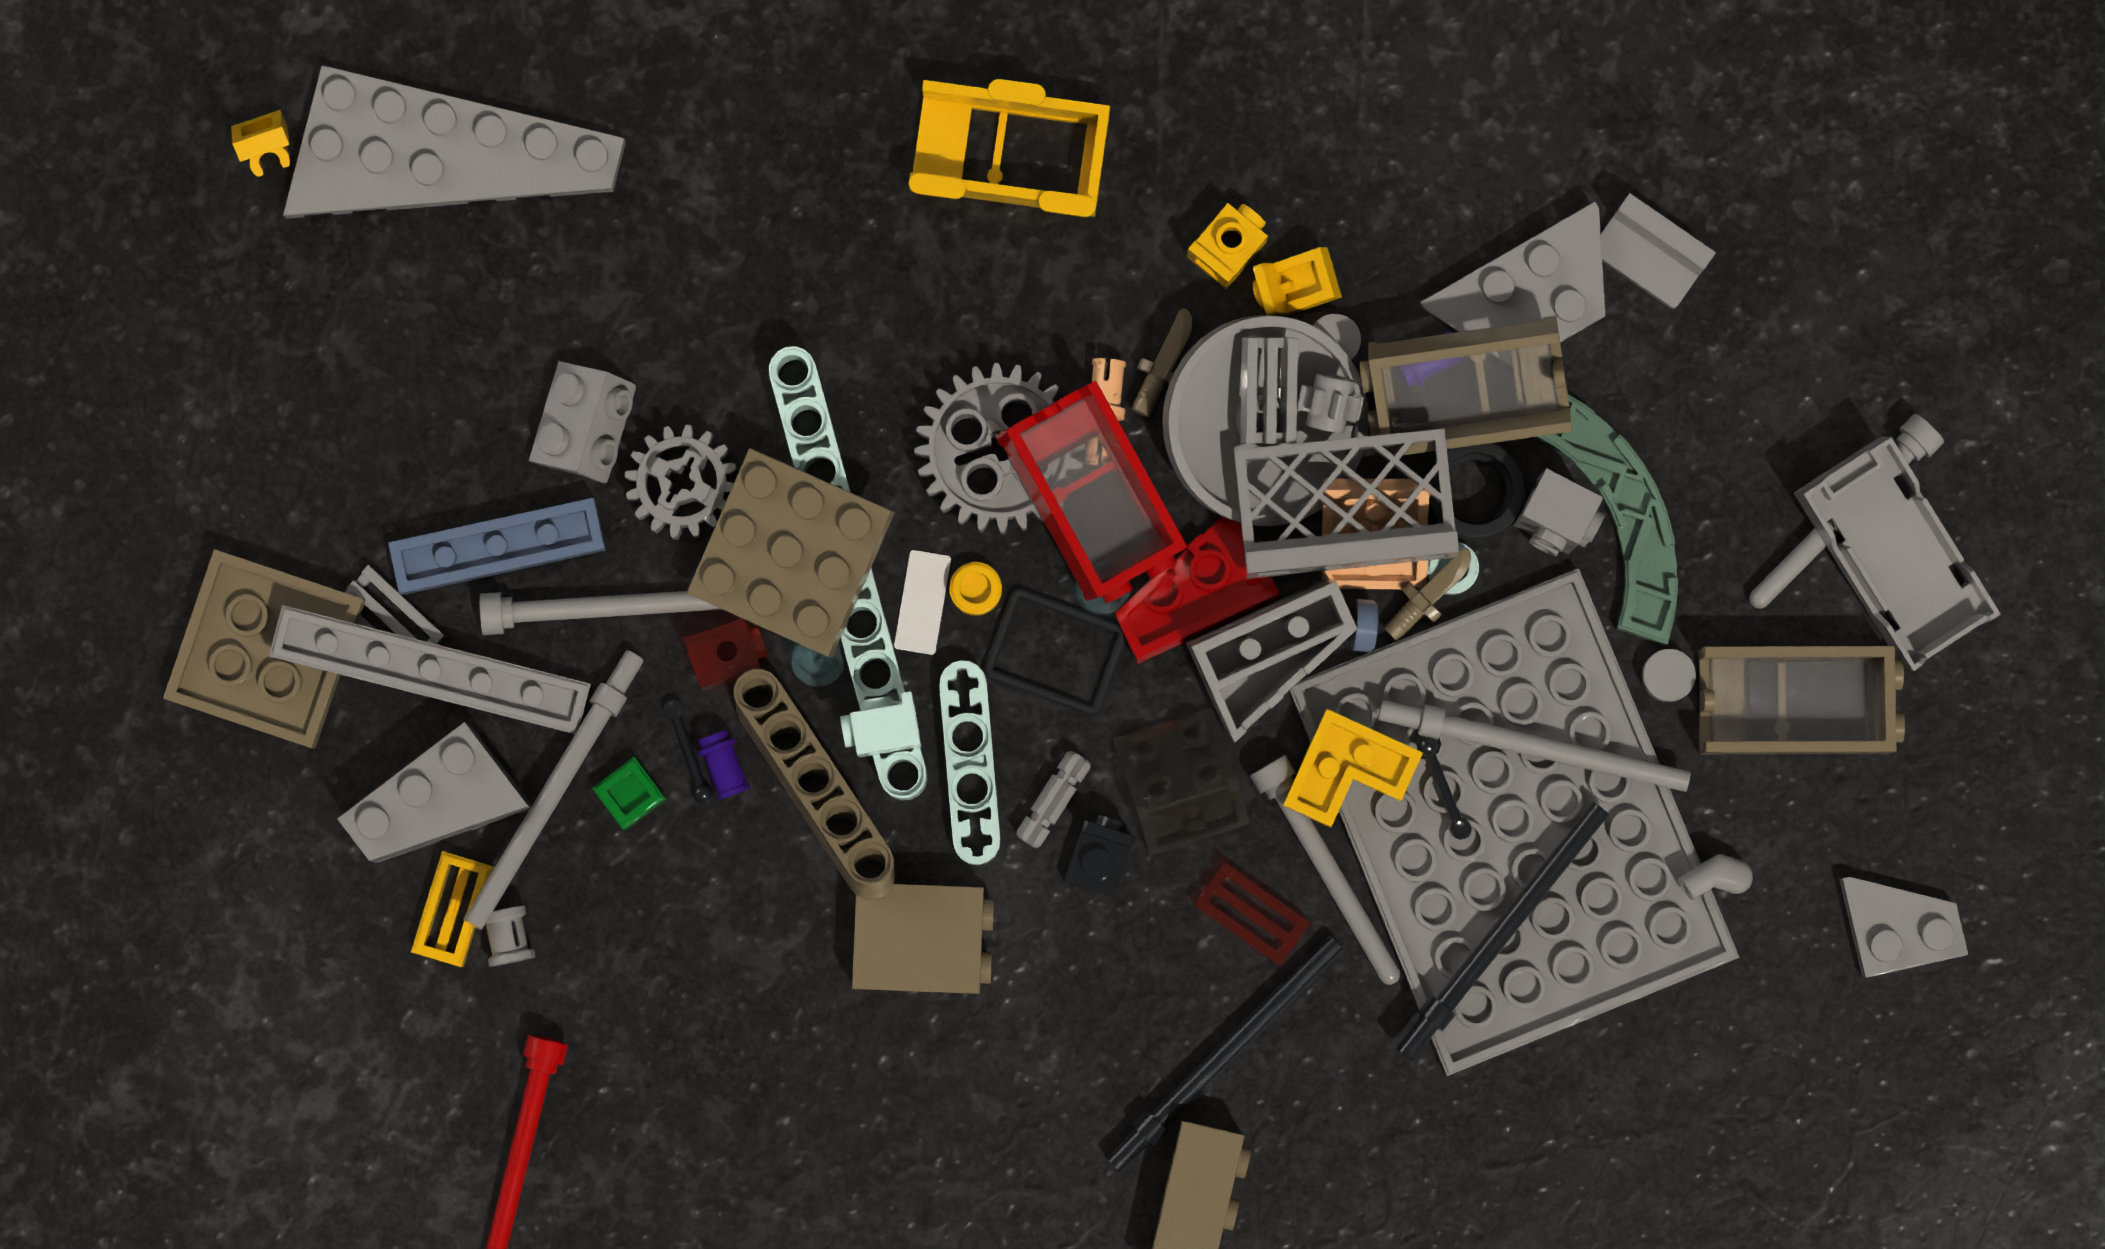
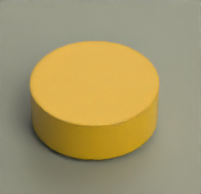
M971 562L956 570L951 578L949 590L954 605L960 611L968 615L979 616L990 612L997 606L1002 594V584L1000 577L992 567L980 562Z

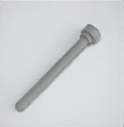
M1915 413L1899 428L1901 435L1896 439L1897 447L1908 464L1913 459L1919 461L1923 456L1930 458L1944 443L1941 435L1925 419ZM1830 519L1827 523L1836 537L1839 532L1834 529V524ZM1816 528L1750 593L1749 600L1753 607L1758 609L1765 608L1826 547Z
M687 591L513 602V597H502V592L480 593V618L483 635L504 634L505 629L514 628L515 623L723 610L687 594Z
M1284 755L1251 774L1250 778L1259 793L1265 792L1269 800L1275 798L1380 980L1387 985L1395 984L1400 978V971L1314 823L1310 818L1282 806L1294 781L1292 775L1296 773L1287 756Z

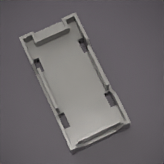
M1880 436L1794 492V495L1888 646H1895V657L1902 659L1904 669L1915 671L1937 652L1977 626L2001 615L1975 571L1964 561V558L1927 498L1922 496L1918 479L1892 437ZM1898 475L1910 493L1906 498L1894 480ZM1830 519L1834 524V529L1839 532L1843 539L1839 543L1836 542L1835 534L1827 523ZM1951 564L1955 565L1964 580L1961 587L1948 567ZM1879 611H1888V616L1890 619H1893L1898 628L1894 630Z

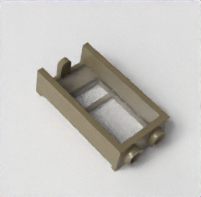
M1557 316L1543 317L1544 320L1380 344L1369 342V360L1360 362L1363 391L1364 393L1374 392L1376 404L1375 410L1367 411L1370 436L1445 429L1447 449L1572 432ZM1434 442L1412 444L1404 455L1435 451ZM1403 445L1384 448L1395 456Z
M1895 646L1703 647L1698 650L1699 755L1890 754L1897 752L1896 742H1903L1905 735L1903 711H1896V690H1902L1904 683L1903 661L1901 658H1895Z

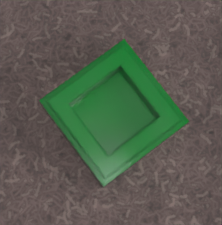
M636 757L630 759L592 788L624 831L667 800Z

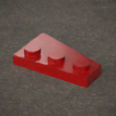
M1221 517L1203 535L1197 536L1187 546V550L1176 559L1177 565L1153 577L1115 612V617L1137 664L1280 599V593L1272 577L1246 579L1244 544L1240 522Z

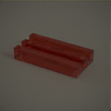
M1225 862L1194 904L1196 908L1278 966H1281L1301 935L1310 925V922ZM1228 878L1293 924L1295 927L1290 934L1221 886L1224 880ZM1214 894L1283 942L1278 951L1211 905L1209 901Z

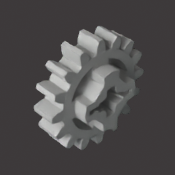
M685 425L682 437H675L671 428L667 426L664 427L663 441L658 443L649 435L645 437L646 444L650 449L646 454L636 451L632 452L631 457L639 464L638 470L625 471L624 477L633 483H637V488L627 492L626 497L628 501L642 502V505L635 512L639 520L645 519L650 515L654 517L651 524V530L654 533L658 534L665 525L670 526L672 539H679L682 528H689V531L696 539L700 537V524L707 522L710 527L715 529L718 521L714 515L718 510H723L726 500H724L725 496L730 494L734 485L732 482H727V477L738 472V469L734 463H722V460L729 453L725 444L718 446L714 450L710 448L713 435L709 431H706L697 440L694 439L691 425ZM674 449H689L686 450L682 458L665 461L660 458L663 454ZM708 459L712 462L716 471V490L707 485L703 478L702 471ZM691 469L689 478L694 483V488L691 491L681 489L678 495L674 494L673 496L675 487L670 481L673 474L683 476L687 470ZM648 475L659 481L662 493L657 500L658 504L656 506L653 504L648 493ZM698 503L705 507L698 513L690 516H675L678 515L682 507Z

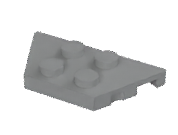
M1593 202L1420 302L1421 307L1425 312L1435 316L1458 332L1544 320L1543 317L1557 316L1561 343L1606 316L1599 207L1596 202ZM1511 350L1491 352L1495 358L1513 369Z

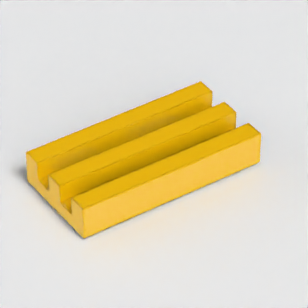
M442 851L413 943L412 953L464 967L475 927L464 921L454 954L446 951L471 871L479 874L467 912L492 873L494 866ZM451 865L460 867L436 947L433 948L427 946L428 938Z

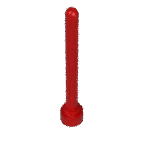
M527 1035L523 1056L527 1057L525 1067L529 1068L530 1071L486 1249L508 1248L550 1074H556L558 1065H564L568 1043L537 1035Z

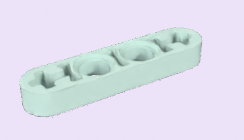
M960 660L951 663L944 669L939 685L952 838L955 852L961 860L972 865H982L991 861L1000 848L986 678L980 667L970 661ZM967 670L969 679H978V688L970 690L969 699L970 707L978 704L982 705L981 715L962 713L952 718L949 717L950 706L960 708L958 692L948 689V682L957 679V671ZM973 722L981 728L983 741L976 750L964 752L954 745L952 740L953 731L960 723ZM977 774L986 781L988 786L987 795L980 803L967 804L959 798L957 784L965 775ZM990 808L991 819L980 818V825L983 835H991L992 845L984 846L982 856H973L971 848L962 847L961 844L962 838L970 836V819L959 822L958 811L976 813Z

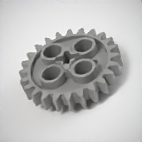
M994 363L991 378L985 379L976 366L972 368L973 382L968 385L957 375L953 377L956 389L953 395L941 389L936 391V395L943 405L941 409L925 406L924 413L933 421V425L917 427V434L928 439L929 444L915 448V455L929 458L930 463L921 467L918 470L919 477H935L936 481L926 491L929 497L944 492L946 497L940 507L943 513L955 506L961 508L958 524L963 525L971 515L978 517L979 532H984L989 520H997L1000 534H1005L1008 520L1015 519L1021 530L1025 531L1027 530L1026 515L1033 513L1040 521L1044 522L1009 457L1005 461H998L995 454H989L961 466L955 464V459L962 455L983 452L992 448L991 439L1009 428L1002 420L1003 411L1008 406L1017 403L1023 404L1029 408L1033 415L1054 403L1053 401L1057 396L1059 387L1055 384L1042 392L1039 389L1041 382V373L1039 372L1035 373L1028 382L1021 381L1020 365L1015 366L1010 378L1002 376L999 363ZM962 419L975 420L982 428L981 437L972 444H961L952 436L955 424ZM1084 444L1047 464L1048 467L1043 476L1051 490L1056 487L1064 488L1073 483L1066 476L1067 471H1082L1083 464L1070 458V453L1083 450ZM986 468L995 473L998 481L992 492L980 495L970 490L967 485L968 477L976 469ZM1063 502L1058 503L1059 506L1062 508Z

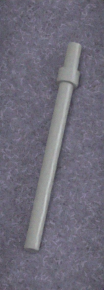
M626 650L606 684L600 683L589 700L593 706L463 920L468 924L482 930L610 716L617 717L627 700L624 693L644 662L637 654Z
M1382 700L1380 706L1379 721L1418 729V735L1437 740H1439L1440 735L1684 792L1687 791L1690 782V771L1446 715V709L1425 704L1423 709L1386 700Z

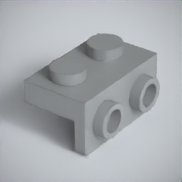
M558 361L529 461L540 466L582 475L596 482L607 483L611 469L617 459L618 446L626 419L632 409V399L636 389L635 384L606 371Z

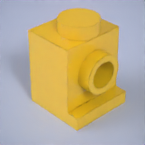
M1227 203L1200 237L1188 248L1187 258L1227 290L1267 242L1268 235L1261 230L1266 222L1245 204H1241L1236 210ZM1226 231H1235L1240 235L1241 243L1235 248H1229L1223 244L1221 236Z

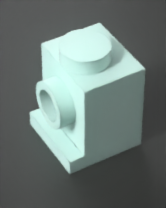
M912 692L901 693L902 704L892 705L890 696L861 701V711L840 716L845 747L856 746L859 758L922 747Z

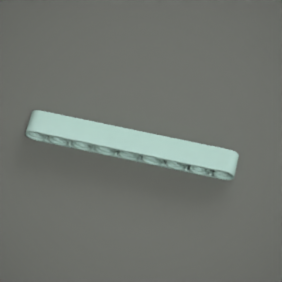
M796 346L785 347L777 351L772 357L769 364V376L793 465L795 468L807 473L812 463L819 460L828 461L835 466L836 472L834 479L830 483L851 492L815 362L812 356L804 349ZM795 360L803 362L808 367V374L802 383L789 386L780 380L779 373L785 363ZM802 411H814L822 418L820 429L811 436H802L793 430L794 419ZM871 568L850 617L857 611L865 610L871 612L877 619L876 629L866 638H857L848 632L846 624L841 636L859 707L861 701L889 696L891 697L892 705L902 704L901 693L905 692ZM872 661L884 662L891 671L888 683L879 689L869 688L861 680L863 668ZM921 747L873 755L880 783L885 792L892 798L901 801L911 800L919 796L925 789L928 778ZM906 761L916 766L919 777L917 783L912 788L900 791L891 786L889 772L895 764Z

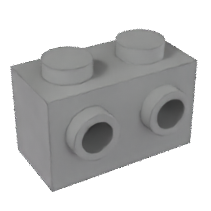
M1546 468L1536 479L1522 506L1520 514L1516 517L1512 526L1531 535L1529 543L1549 555L1556 557L1559 551L1569 554L1578 545L1585 548L1588 542L1591 543L1605 517V514L1597 510L1603 497Z

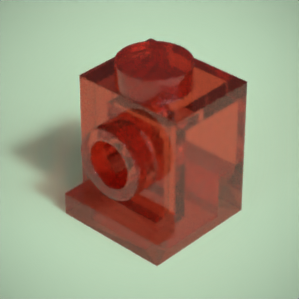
M739 619L695 635L684 637L699 686L703 691L735 681L743 673L752 669H762L759 659L768 656L759 627L749 629L745 619ZM732 642L736 645L737 654L733 660L722 661L719 659L718 648L722 643Z

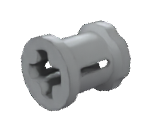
M525 906L493 911L485 925L492 956L488 959L489 967L536 957L534 949L528 948L522 919L527 914Z

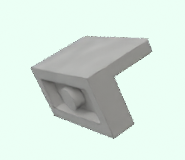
M1629 193L1601 233L1602 262L1670 309H1675L1716 253L1631 193Z

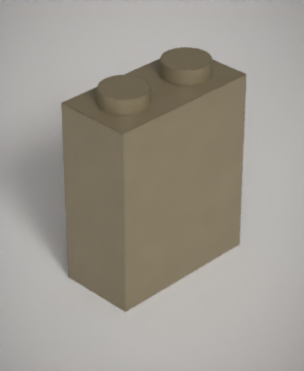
M893 884L891 890L884 897L876 900H868L856 895L852 989L980 994L981 983L991 984L992 952H982L983 930L993 931L994 899H984V888L904 884Z

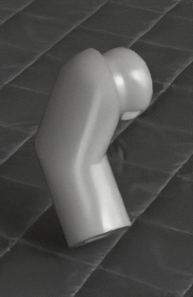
M1718 854L1680 876L1678 882L1686 896L1693 900L1713 887L1732 894L1743 893L1750 888L1753 882V874L1746 862Z

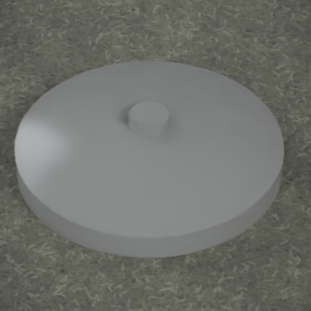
M1258 315L1236 319L1219 326L1202 337L1187 352L1169 383L1165 396L1162 424L1165 447L1170 463L1187 491L1203 506L1224 518L1241 523L1234 450L1288 445L1285 443H1240L1242 337L1298 338L1297 402L1301 385H1304V383L1314 385L1316 373H1326L1352 379L1355 381L1352 394L1364 396L1359 421H1356V423L1346 421L1344 433L1329 432L1305 425L1308 412L1297 410L1296 444L1366 437L1368 434V403L1366 393L1363 391L1361 377L1355 365L1341 346L1320 329L1296 319ZM1258 348L1256 432H1263L1264 348ZM1278 348L1276 432H1280L1281 348ZM1364 449L1359 450L1347 464L1354 472L1360 463ZM1350 451L1332 452V454L1342 461ZM1321 454L1307 455L1294 471L1319 490L1323 485V479L1328 478L1337 467ZM1297 456L1279 459L1290 466ZM1268 459L1246 461L1248 482L1264 495L1270 491L1284 473ZM1341 472L1337 477L1342 479H1351L1343 472ZM1289 477L1271 500L1295 519L1313 495ZM1249 492L1252 513L1261 501ZM1318 500L1304 518L1321 510L1323 503ZM1267 506L1262 509L1252 522L1256 526L1288 524Z

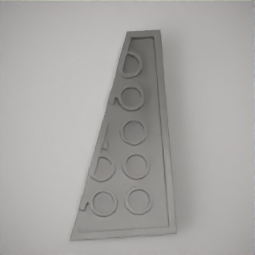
M321 66L283 216L288 219L332 213L333 215L353 213V211L397 210L468 204V202L506 201L516 200V198L544 195L554 197L613 192L626 141L618 136Z

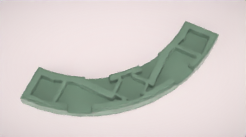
M1568 395L1572 432L1533 438L1550 446L1568 459L1587 478L1599 496L1603 497L1602 501L1616 529L1624 568V590L1616 629L1666 646L1675 618L1678 595L1675 539L1667 509L1650 473L1629 443L1606 421L1596 415L1595 411Z

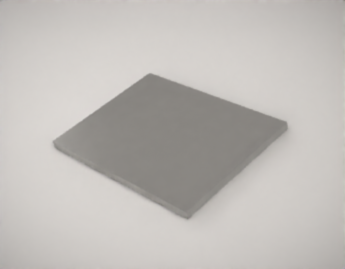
M1579 568L1302 679L1289 690L1310 744L1325 710L1328 709L1417 750V742L1423 737L1418 735V729L1378 720L1382 700L1420 709H1423L1425 704L1446 709V715L1659 764ZM1440 735L1439 740L1435 739L1437 742L1435 753L1461 818L1467 820L1471 825L1472 830L1469 837L1459 840L1450 834L1451 818L1426 756L1423 755L1402 801H1397L1356 781H1352L1338 813L1419 1010L1430 996L1436 998L1591 803L1595 802L1609 813L1606 820L1452 1011L1456 1015L1443 1032L1437 1030L1431 1037L1446 1076L1740 958L1712 890L1710 889L1697 898L1690 900L1678 882L1680 876L1701 863L1670 788Z

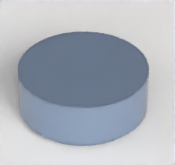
M1355 599L1352 618L1357 630L1351 635V650L1371 652L1375 648L1377 638L1378 604L1375 603V600Z

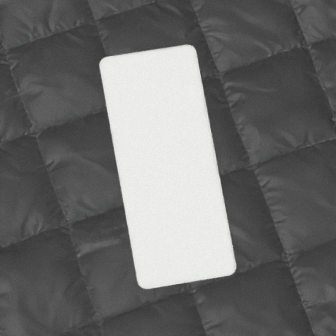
M916 550L910 552L894 643L896 649L930 655L935 653L951 563L949 556Z

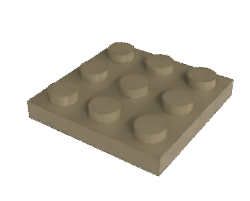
M749 448L687 594L827 657H833L895 512Z
M214 549L163 699L315 749L341 674L269 656L282 605L358 624L366 600Z

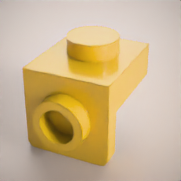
M1318 247L1276 263H1261L1253 266L1256 278L1253 281L1254 295L1259 306L1265 309L1267 315L1289 316L1342 297L1328 247Z

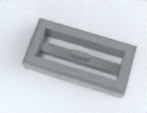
M1242 337L1240 443L1296 444L1298 338ZM1258 348H1264L1263 432H1256ZM1278 348H1281L1280 432H1276Z
M369 565L361 572L362 574L356 581L353 580L344 592L365 599V605L396 634L417 639L364 589L372 582L430 636L427 642L440 645L446 638L440 630ZM360 615L358 625L376 629Z

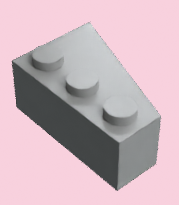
M1327 577L1185 643L1228 738L1235 743L1267 710L1272 709L1282 700L1283 696L1306 674L1309 675L1357 630V627L1337 582Z
M464 722L338 818V821L369 861L379 863L460 833L486 826L489 823L527 812L532 804L475 729Z

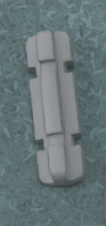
M1068 751L1057 767L1060 771L1057 775L1052 774L1031 807L1032 815L1030 818L1026 816L1017 829L1018 838L1034 848L1042 845L1050 832L1047 828L1051 823L1053 825L1056 823L1077 790L1074 787L1077 781L1081 783L1090 769V762L1076 752Z

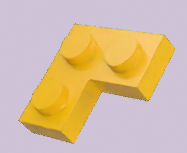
M1326 709L1282 806L1331 828L1352 781H1356L1397 801H1402L1423 752Z

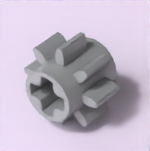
M1316 373L1314 385L1307 383L1301 385L1297 410L1308 412L1305 425L1324 431L1344 433L1346 421L1354 423L1359 421L1364 396L1352 394L1355 381L1341 376Z

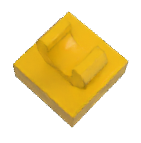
M281 109L231 126L232 144L239 161L249 159L250 168L257 177L264 175L260 158L265 153H275L279 157L283 168L289 166L290 158L287 148L289 145L288 127Z

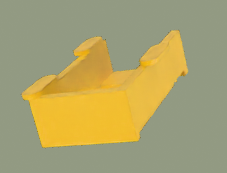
M996 79L990 83L988 89L928 80L923 81V104L913 172H910V191L920 195L949 199L965 197L1037 207L1050 213L1095 217L1110 106L1045 97V90L1042 86L1018 81ZM972 109L1000 113L992 169L987 173V179L990 183L962 179ZM1008 114L1087 125L1077 194L998 184L1003 178L1000 165Z

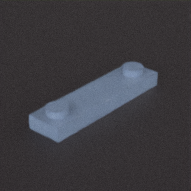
M594 498L388 542L400 595L606 551L596 500Z

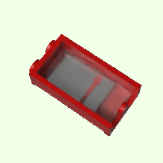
M1097 381L1079 388L995 435L1000 446H1003L1083 591L1084 594L1082 595L1085 601L1102 596L1105 604L1133 590L1129 580L1146 571L1151 579L1178 564L1173 555L1187 548V545Z

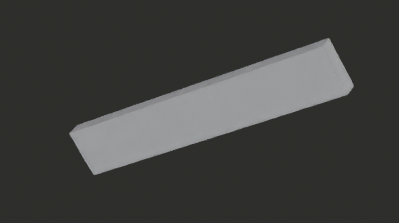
M284 605L281 608L269 654L270 657L576 734L580 727L590 684Z

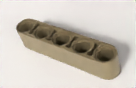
M752 669L743 673L737 679L734 686V700L739 720L850 889L857 896L868 900L884 897L891 890L895 881L894 858L890 848L778 679L771 672L763 669ZM755 692H765L772 697L771 701L761 708H754L745 703L747 697ZM782 734H793L800 739L799 743L789 750H781L773 745L774 740ZM810 776H820L828 781L827 786L816 793L805 791L800 785ZM839 818L850 819L856 824L855 829L846 835H836L828 828L834 820ZM866 861H877L885 867L884 871L875 878H864L856 872L857 868Z

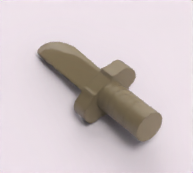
M1182 308L1178 312L1155 362L1141 358L1137 366L1139 371L1147 374L1131 407L1133 411L1140 415L1150 417L1166 384L1169 385L1174 372L1171 370L1186 345L1192 330V317L1187 309Z
M1462 549L1457 557L1446 564L1421 590L1416 588L1411 582L1402 589L1410 599L1409 602L1383 626L1395 640L1398 641L1424 614L1433 622L1442 615L1434 603L1467 572L1471 562L1469 549Z

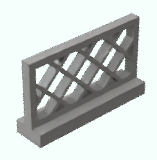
M1445 429L1234 450L1246 579L1456 558L1459 553ZM1434 442L1436 465L1424 479L1400 461V458L1412 444ZM1403 445L1395 456L1384 448ZM1373 448L1388 460L1389 463L1370 485L1350 469L1347 464L1359 450ZM1350 451L1342 461L1332 454V452ZM1321 454L1337 467L1319 490L1294 471L1307 455ZM1297 456L1290 466L1279 459ZM1268 459L1284 473L1270 491L1264 495L1248 482L1246 461ZM1394 466L1418 485L1400 508L1376 489ZM1341 472L1345 473L1366 490L1348 513L1324 495V492ZM1436 473H1438L1440 492L1428 484ZM1289 477L1313 495L1295 519L1271 500ZM1423 489L1441 503L1443 524L1421 526L1405 513ZM1249 492L1261 501L1252 513ZM1370 495L1395 514L1382 530L1368 531L1352 518ZM1318 500L1342 519L1333 532L1327 536L1316 537L1300 524ZM1265 506L1269 507L1290 524L1277 541L1254 543L1252 522ZM1400 518L1410 526L1391 529ZM1347 523L1358 531L1356 533L1339 534ZM1294 529L1306 537L1287 539Z

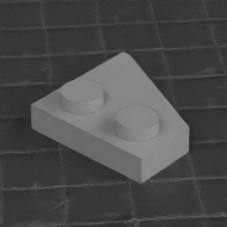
M1853 877L1839 879L1862 978L1968 955L1956 903Z

